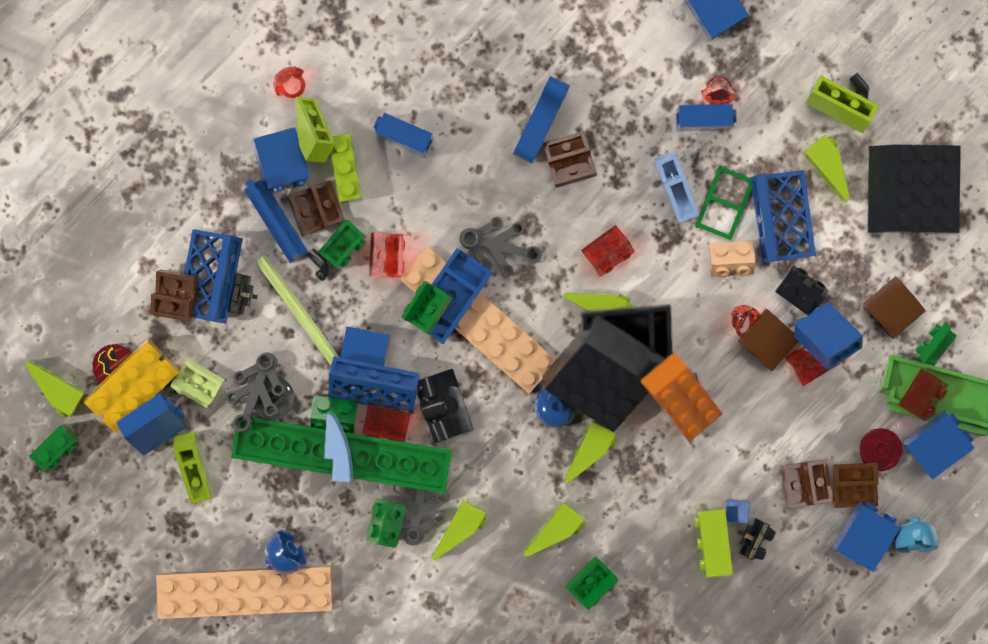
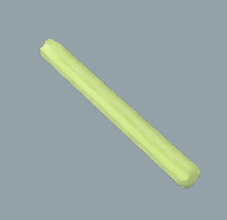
M266 256L256 261L257 265L331 365L333 356L339 357L269 259Z

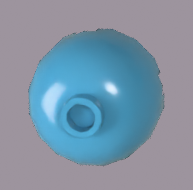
M919 517L908 518L907 523L900 525L901 528L894 538L896 552L911 553L910 550L927 552L936 550L939 547L936 530L928 522H922Z

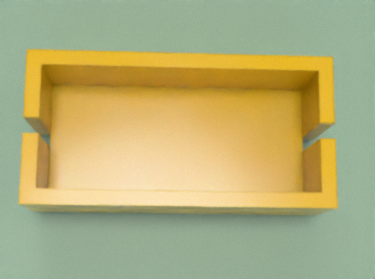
M147 338L85 398L84 404L98 417L102 414L101 420L116 434L120 430L116 422L153 398L179 373V368L166 355L162 357L161 361L159 358L162 356V352Z

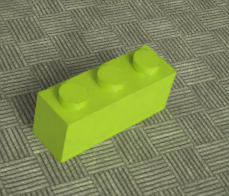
M820 75L805 104L861 133H864L879 107L878 104Z
M350 133L332 136L335 146L331 151L339 202L342 204L363 200L352 136Z
M725 509L698 510V516H694L695 529H699L700 538H697L698 551H702L703 559L699 560L701 573L704 572L707 578L733 575Z

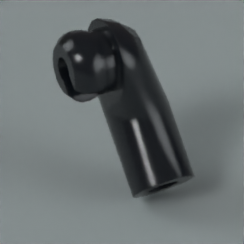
M857 72L849 80L856 87L855 93L868 99L870 87Z
M311 249L307 257L319 268L315 275L321 281H324L331 273L326 259L316 249Z

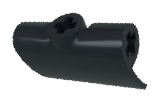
M453 369L418 381L417 395L420 401L419 405L425 422L428 424L434 444L474 430Z

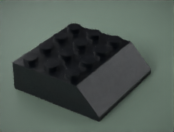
M905 144L869 146L867 233L958 234L960 227L961 146Z
M671 304L582 311L581 329L583 331L593 316H600L602 320L605 321L606 318L649 346L650 352L654 355L656 351L667 359L673 354Z
M593 316L587 323L584 331L582 329L543 374L544 389L614 433L649 393L641 383V380L664 362L666 358L656 351L654 355L650 352L649 346L606 318L604 321L600 316Z

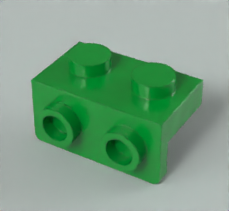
M346 219L318 252L337 269L341 266L345 268L352 260L350 255L355 250L359 252L366 244L364 239L367 236Z
M424 281L416 289L415 296L411 302L406 305L401 318L430 335L453 298L436 286Z
M945 322L935 323L928 332L930 334L925 341H921L916 347V353L913 357L921 363L934 366L957 336L950 330L952 327Z
M314 396L310 418L311 427L326 429L327 414L334 413L343 431L354 434L358 401Z
M376 497L371 510V521L366 530V540L377 545L396 548L406 506Z
M595 556L565 587L587 610H590L598 604L608 591L614 588L619 579Z

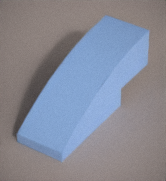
M670 151L653 158L678 223L698 216V210L676 153Z
M329 413L326 420L325 459H333L332 481L351 482L353 480V465L349 444L336 415Z

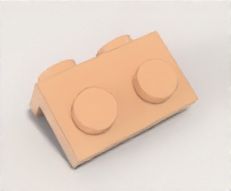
M753 241L709 243L710 273L712 277L754 274L756 262Z

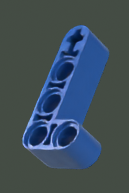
M552 76L548 78L513 155L531 164L534 162L569 90V84Z

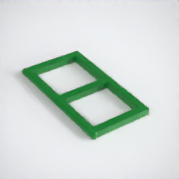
M719 165L695 227L731 241L752 190L751 178ZM721 172L749 183L740 206L712 195ZM710 200L738 211L729 234L701 224Z

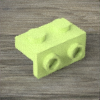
M187 358L170 387L175 389L177 393L194 400L196 404L208 408L215 400L225 379Z

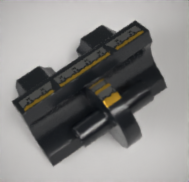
M235 274L228 312L244 315L245 306L250 307L251 298L258 299V295L252 294L254 286L250 285L251 276Z
M755 518L752 526L748 524L745 532L742 530L737 532V534L742 536L739 543L742 545L739 553L751 560H754V558L763 560L767 549L760 545L763 539L773 540L776 531L770 528L769 524Z

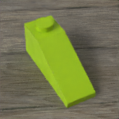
M296 96L295 107L298 138L303 156L306 161L325 163L335 146L333 137L316 99Z
M823 135L802 154L840 200L845 203L850 199L840 153L836 148L838 144L831 136Z
M565 293L563 295V298L587 311L633 307L629 303L631 299L622 294H619L618 297L607 294Z
M26 361V368L51 406L56 408L55 412L65 418L67 416H75L88 393L35 362Z
M591 421L563 481L569 483L604 456L608 449L613 450L617 442V438L614 437L616 433Z
M196 432L174 436L173 450L190 503L193 504L212 499Z
M463 499L433 553L432 559L436 560L473 535L478 528L482 530L488 519L484 517L486 511Z
M562 502L524 550L523 555L528 557L571 537L573 533L577 535L585 525L582 523L584 517L565 502Z

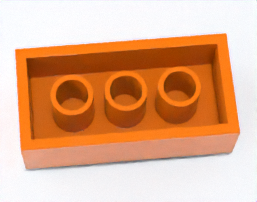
M675 352L641 380V383L670 421L689 442L722 415V412L690 368Z

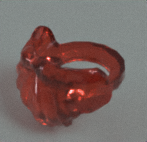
M296 66L282 68L275 75L273 81L276 95H284L291 99L301 96L306 86L305 80L302 77L304 70ZM291 76L299 79L301 82V88L295 94L286 92L282 85Z
M715 76L709 79L706 88L701 90V93L709 104H730L735 99L737 90L732 87L731 82L727 78ZM715 81H723L727 84L728 89L727 91L724 89L712 91L711 84Z
M740 305L732 310V325L739 337H742L744 334L740 329L743 327L746 318L748 317L750 327L761 315L757 309L749 305Z

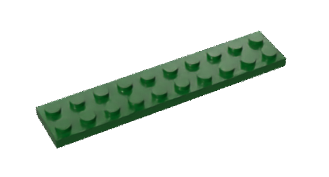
M251 417L253 426L249 432L240 433L235 429L231 458L333 474V459H325L326 429ZM247 421L242 423V428L247 426ZM344 432L351 452L354 479L446 493L453 450Z

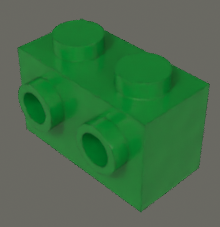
M60 425L29 457L43 472L53 471L62 463L60 459L65 454L69 456L77 448L76 444L80 439L66 425Z

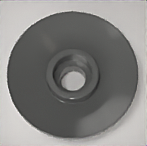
M266 377L264 384L271 397L274 395L272 393L273 386L269 378ZM278 377L280 383L286 387L287 392L285 396L277 397V401L273 403L279 408V414L274 418L267 416L259 396L254 410L261 417L279 419L291 410L294 404V391L285 379ZM282 387L277 388V394L282 391ZM274 407L269 409V414L274 412Z

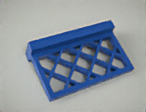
M804 170L751 177L762 263L816 256ZM799 175L800 185L795 190L787 182L791 176ZM768 179H776L781 183L775 193L769 189ZM783 187H786L793 193L787 202L778 196ZM795 196L802 200L803 206L799 212L790 205ZM774 199H777L784 205L779 214L775 213L771 208V203ZM787 208L796 214L790 224L781 217ZM798 218L805 222L806 228L802 233L793 227ZM778 220L787 226L781 236L774 230V225ZM789 230H792L799 236L793 245L784 239ZM801 239L808 243L809 253H802L796 249ZM780 242H783L790 248L785 256H778L777 247Z
M249 179L245 183L248 187L244 189L245 193L289 263L291 264L307 254L309 251L272 192H266L263 180L260 179L255 182Z
M192 230L184 273L198 275L206 269L209 275L203 282L198 275L197 293L201 290L205 298L199 303L196 300L193 318L223 324L227 323L243 238ZM199 235H203L207 242L201 248L197 244ZM219 239H223L221 249L217 252L214 243ZM210 247L213 256L206 261L203 252ZM199 256L202 265L195 269L193 263ZM217 260V270L213 273L209 265ZM212 281L214 284L213 292L209 294L205 286ZM208 302L210 306L208 316H205L201 307Z
M333 356L328 378V397L358 401L359 404L413 414L420 373ZM350 384H351V385H353L355 388L350 389L347 385H350ZM340 388V389H341L342 391H344V392H338V391H334V390ZM373 388L376 392L372 394L369 389ZM395 393L397 397H392L390 394ZM383 397L386 399V401L380 400L378 398ZM405 401L408 405L401 404L400 402Z

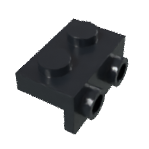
M793 265L775 292L806 315H810L824 301L828 289L822 282L815 281L808 276L804 269Z

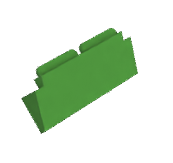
M889 355L878 392L888 395L886 404L889 405L891 412L929 422L946 410L949 415L953 413L960 421L958 425L960 430H967L970 433L981 436L988 435V380Z

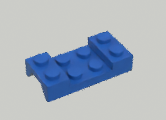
M456 248L432 283V285L453 298L430 334L442 345L493 274L492 271L459 248Z

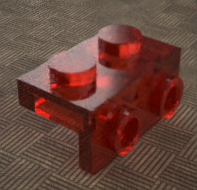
M617 225L610 228L581 250L600 277L611 272L615 266L629 259L635 252L631 243Z
M371 233L369 276L401 278V274L404 271L402 254L405 249V240L403 239V234Z
M804 346L786 357L787 362L792 367L802 386L828 372Z
M921 368L898 405L926 422L927 419L934 415L936 411L935 406L939 400L946 396L948 384Z
M368 403L362 433L370 437H383L389 440L404 442L407 436L411 411Z

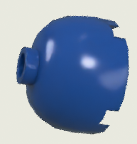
M544 388L537 394L534 401V411L537 418L544 425L551 428H560L568 425L574 419L577 409Z
M285 530L278 531L268 539L264 548V554L266 558L265 563L269 569L287 575L300 570L307 563V558L302 546L300 545L297 548L291 541L296 538Z

